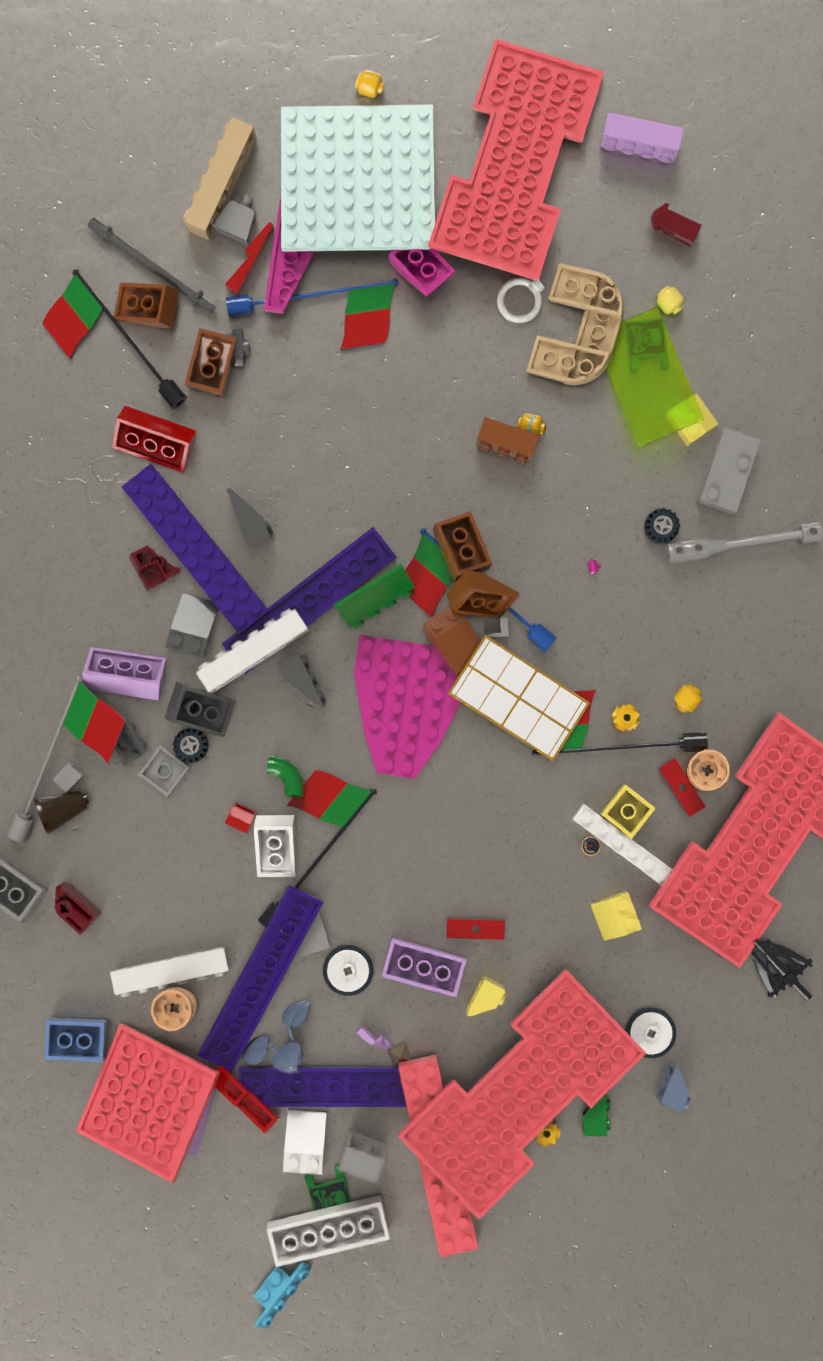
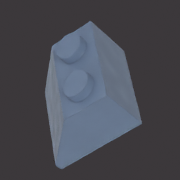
M670 1061L656 1098L661 1104L683 1112V1109H687L690 1103V1094L680 1069L674 1062Z

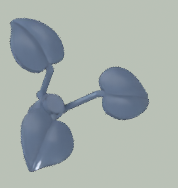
M303 1000L293 1003L286 1008L282 1015V1023L288 1025L287 1029L292 1040L291 1043H288L279 1050L269 1045V1037H255L245 1047L242 1060L248 1064H258L265 1059L268 1049L276 1052L272 1058V1064L276 1069L285 1072H298V1065L303 1061L304 1055L301 1053V1046L294 1038L292 1027L298 1028L305 1022L310 1010V1001Z

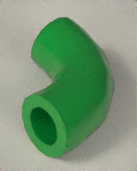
M269 756L267 775L277 776L283 781L285 786L284 796L303 798V778L298 769L288 760Z

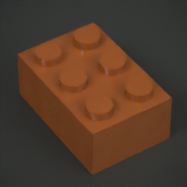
M484 417L476 445L483 451L490 452V450H493L501 457L508 458V456L515 458V461L526 464V462H531L540 435Z
M471 511L435 523L433 533L453 582L458 581L466 570L484 572L490 569L492 561Z

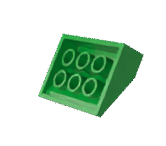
M399 564L335 603L334 606L349 628L354 627L357 629L365 624L364 620L368 617L373 619L381 614L380 610L387 607L389 609L397 604L396 600L401 597L406 599L414 594L413 590L416 588L402 565Z

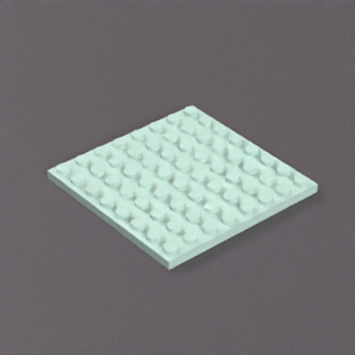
M433 105L281 107L282 252L432 249L428 247L435 226Z

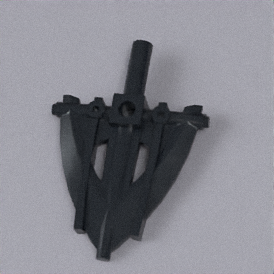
M755 939L753 941L755 952L752 955L756 959L760 976L769 991L768 997H774L775 999L778 996V992L780 990L784 991L786 989L785 986L788 984L789 987L793 986L806 1001L810 1000L812 995L801 985L797 975L802 976L804 969L811 968L813 960L811 958L805 959L795 951L775 944L770 939L767 942ZM778 957L785 958L789 962L788 967ZM769 964L775 969L778 975L772 974V972L769 970Z

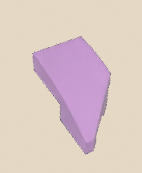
M363 1025L357 1030V1034L372 1046L386 1050L393 1046L382 1034L375 1039Z

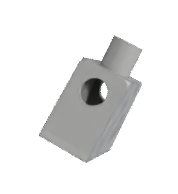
M243 195L240 203L230 200L214 222L215 230L248 245L256 219L255 211L250 209L253 199Z

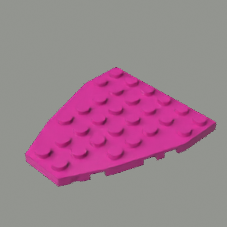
M367 635L359 636L354 676L363 730L377 773L415 779L440 744L461 703L448 694L460 673L458 675L453 673L434 646Z

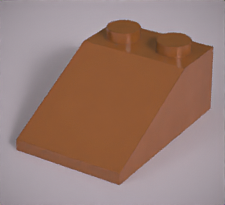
M120 282L114 318L116 321L172 329L179 291L163 284Z
M199 328L185 385L192 389L225 397L237 338Z
M468 570L463 573L446 594L453 613L498 619L520 596L519 592L484 573Z
M449 606L423 624V632L455 675L461 673L480 644V640L465 615L453 613L451 606Z

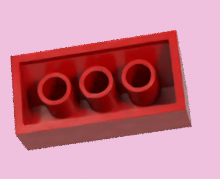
M124 406L116 420L112 448L184 473L194 446L197 431Z

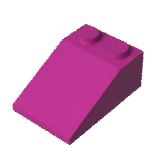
M435 249L393 250L389 254L390 264L426 297L455 273V270Z

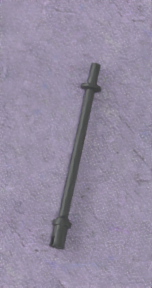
M95 217L89 221L87 227L99 234L101 239L112 241L192 298L193 306L199 303L211 313L215 310L216 306L202 297L203 291L198 293L193 291L113 233L112 227L104 225Z

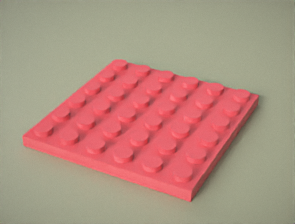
M120 1024L76 1132L173 1183L180 1172L220 1072L125 1024Z

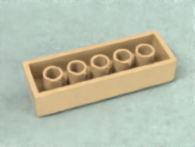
M233 117L230 122L226 123L223 130L225 134L222 140L219 139L216 144V154L209 159L207 165L209 169L206 174L202 175L199 182L201 186L198 192L195 191L192 196V206L190 209L187 208L183 217L188 231L206 240H210L215 229L214 222L224 210L256 140L254 127Z

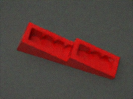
M271 222L263 228L244 250L248 258L225 283L226 288L235 296H240L274 231V226Z
M220 1065L216 1070L220 1074L214 1087L234 1107L237 1106L264 1134L268 1133L281 1118L226 1068Z

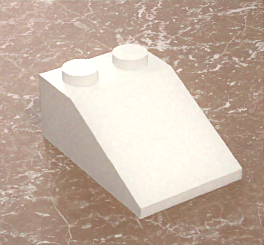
M256 815L254 838L257 876L296 877L295 816Z
M288 1109L283 1172L322 1174L327 1111Z

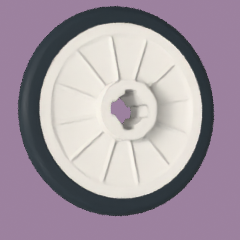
M345 945L338 947L325 959L323 965L324 980L329 988L337 994L344 996L359 994L368 987L372 980V961L365 951L356 946ZM349 966L351 967L352 973L347 975L345 974L344 968H347Z
M657 1008L639 1010L630 1018L627 1024L626 1032L646 1052L643 1056L645 1058L661 1057L669 1052L675 1043V1024L672 1018L663 1010ZM650 1029L655 1031L653 1037L647 1035Z

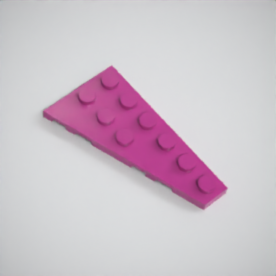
M281 200L279 201L264 311L284 314L315 251L282 252Z

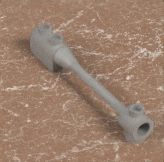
M820 522L801 524L799 525V531L731 541L708 540L704 538L670 543L665 546L668 564L706 559L710 555L729 548L800 538L802 544L822 541L823 533Z

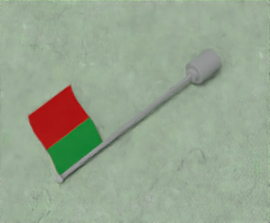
M81 677L75 678L77 681L26 810L14 816L7 837L14 841L25 843L33 824V820L30 819L31 815L28 813L63 725L78 740L95 750L109 764L125 720L114 708L96 697L82 683Z

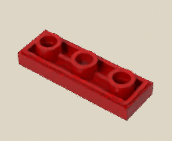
M676 758L658 768L689 817L706 807ZM680 784H683L685 786V789L683 791L679 790Z
M447 918L446 938L504 940L505 920ZM475 925L479 927L477 932L472 931V927Z

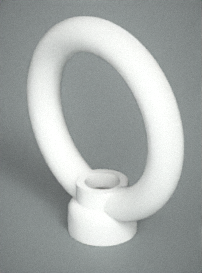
M523 277L512 278L505 282L498 292V309L502 316L511 322H528L539 313L542 306L541 292L545 288L540 281ZM516 285L528 287L535 297L532 310L521 316L510 313L504 302L507 291Z

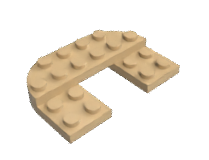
M559 263L548 300L584 309L585 313L575 344L537 335L526 372L560 381L566 385H581L600 376L610 363L624 317V302L619 289L606 275Z

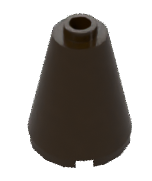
M81 791L33 799L47 835L87 809L86 805L90 804L86 793L82 794Z

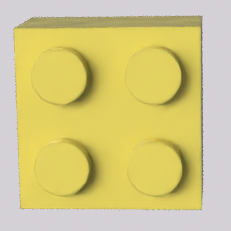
M622 784L600 812V815L632 839L656 808L626 784Z

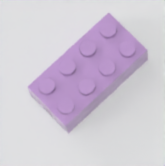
M608 112L600 146L609 151L616 149L621 150L627 155L635 153L646 159L653 157L658 158L661 162L670 163L671 161L674 162L678 154L684 128Z
M392 937L381 977L457 997L467 959L463 956Z

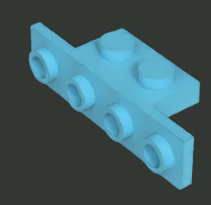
M301 1262L291 1276L282 1266L274 1268L254 1294V1297L265 1308L264 1312L254 1323L256 1327L266 1328L272 1324L275 1315L285 1307V1302L297 1291L301 1281L308 1277L309 1271L312 1268L310 1264Z

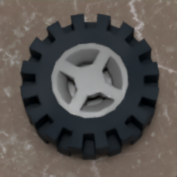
M658 508L648 515L644 530L647 533V537L651 538V541L664 544L676 537L679 533L680 520L675 512L673 513L671 512L672 510H667L666 508Z
M186 728L178 732L177 736L174 737L173 751L181 761L187 763L197 762L204 758L206 752H208L209 743L202 731Z

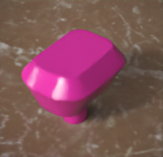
M590 559L587 563L590 574H595L598 572V568H601V564H597L596 560Z

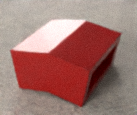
M235 802L225 824L247 834L257 812Z

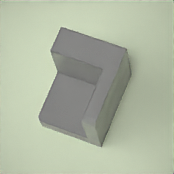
M501 617L499 619L484 620L485 635L491 639L509 637L508 618Z
M67 763L53 778V781L65 793H69L85 775L72 763Z

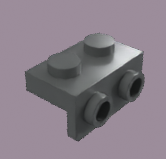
M125 719V724L114 749V753L123 766L142 756L147 751L144 741L137 736L134 725L128 722L127 719Z

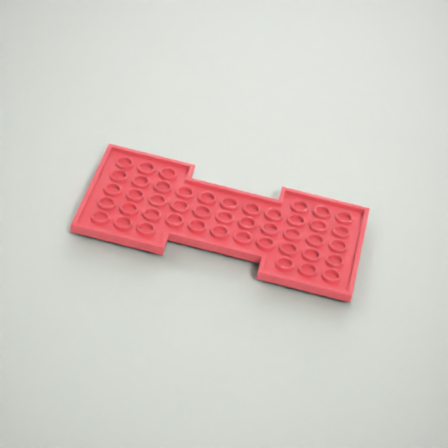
M495 38L473 106V110L490 115L470 180L453 175L450 176L428 247L539 281L561 211L560 208L544 204L543 201L563 138L579 143L583 141L604 72Z
M778 712L734 776L749 788L707 851L691 841L648 905L739 968H741L755 947L753 941L755 939L759 941L783 905L768 893L810 830L823 839V744Z
M566 969L510 1023L523 1038L480 1081L466 1092L453 1079L397 1134L478 1219L535 1165L522 1149L577 1095L592 1108L646 1054Z

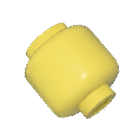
M667 286L656 295L658 297L656 303L666 315L671 313L676 315L683 309L682 304L685 298L676 287Z

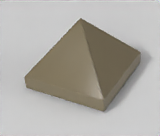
M406 1043L388 1050L394 1067H398L399 1062L412 1060Z

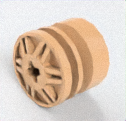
M703 750L689 760L686 775L694 788L701 791H712L720 788L727 781L729 764L720 752ZM708 766L712 773L705 776V772L702 769Z
M172 986L158 994L153 1000L151 1007L152 1017L160 1028L168 1031L178 1030L190 1023L195 1017L198 1009L197 999L188 988ZM176 1004H179L180 1007L177 1010H174L173 1007Z

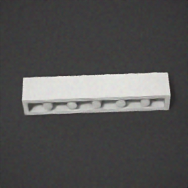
M582 803L571 819L658 884L662 885L672 869L585 804Z
M226 946L116 969L111 971L110 975L114 994L126 997L132 995V991L139 990V993L151 991V987L158 986V989L170 987L169 983L177 982V985L189 983L188 979L196 978V981L207 979V975L215 974V977L226 975V971L230 970Z

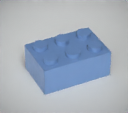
M50 1017L46 1020L44 1060L103 1062L107 1054L108 1020Z

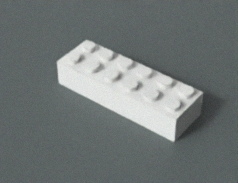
M295 609L284 611L280 614L282 618L277 621L272 619L264 625L265 629L260 632L258 630L253 631L248 635L249 639L246 641L240 640L231 646L232 650L229 652L222 651L215 656L216 660L212 663L207 661L199 666V671L196 674L207 691L214 693L309 632Z
M381 1195L270 1221L267 1225V1233L276 1267L390 1239V1230Z

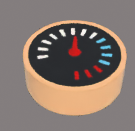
M588 836L582 840L581 849L586 855L593 856L600 851L601 844L597 838Z

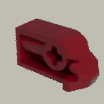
M668 203L655 209L651 215L653 230L656 232L658 230L661 234L691 248L702 225L669 210Z
M63 882L56 886V913L81 935L101 912L77 892L71 883Z

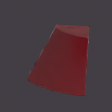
M149 546L141 548L129 556L147 591L181 572L178 567L175 568L168 563L167 559L158 556Z

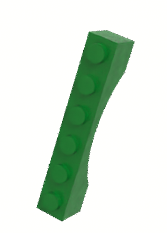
M607 1093L592 1108L587 1106L582 1112L583 1136H607V1131H610V1119H607V1111H610V1099H607Z

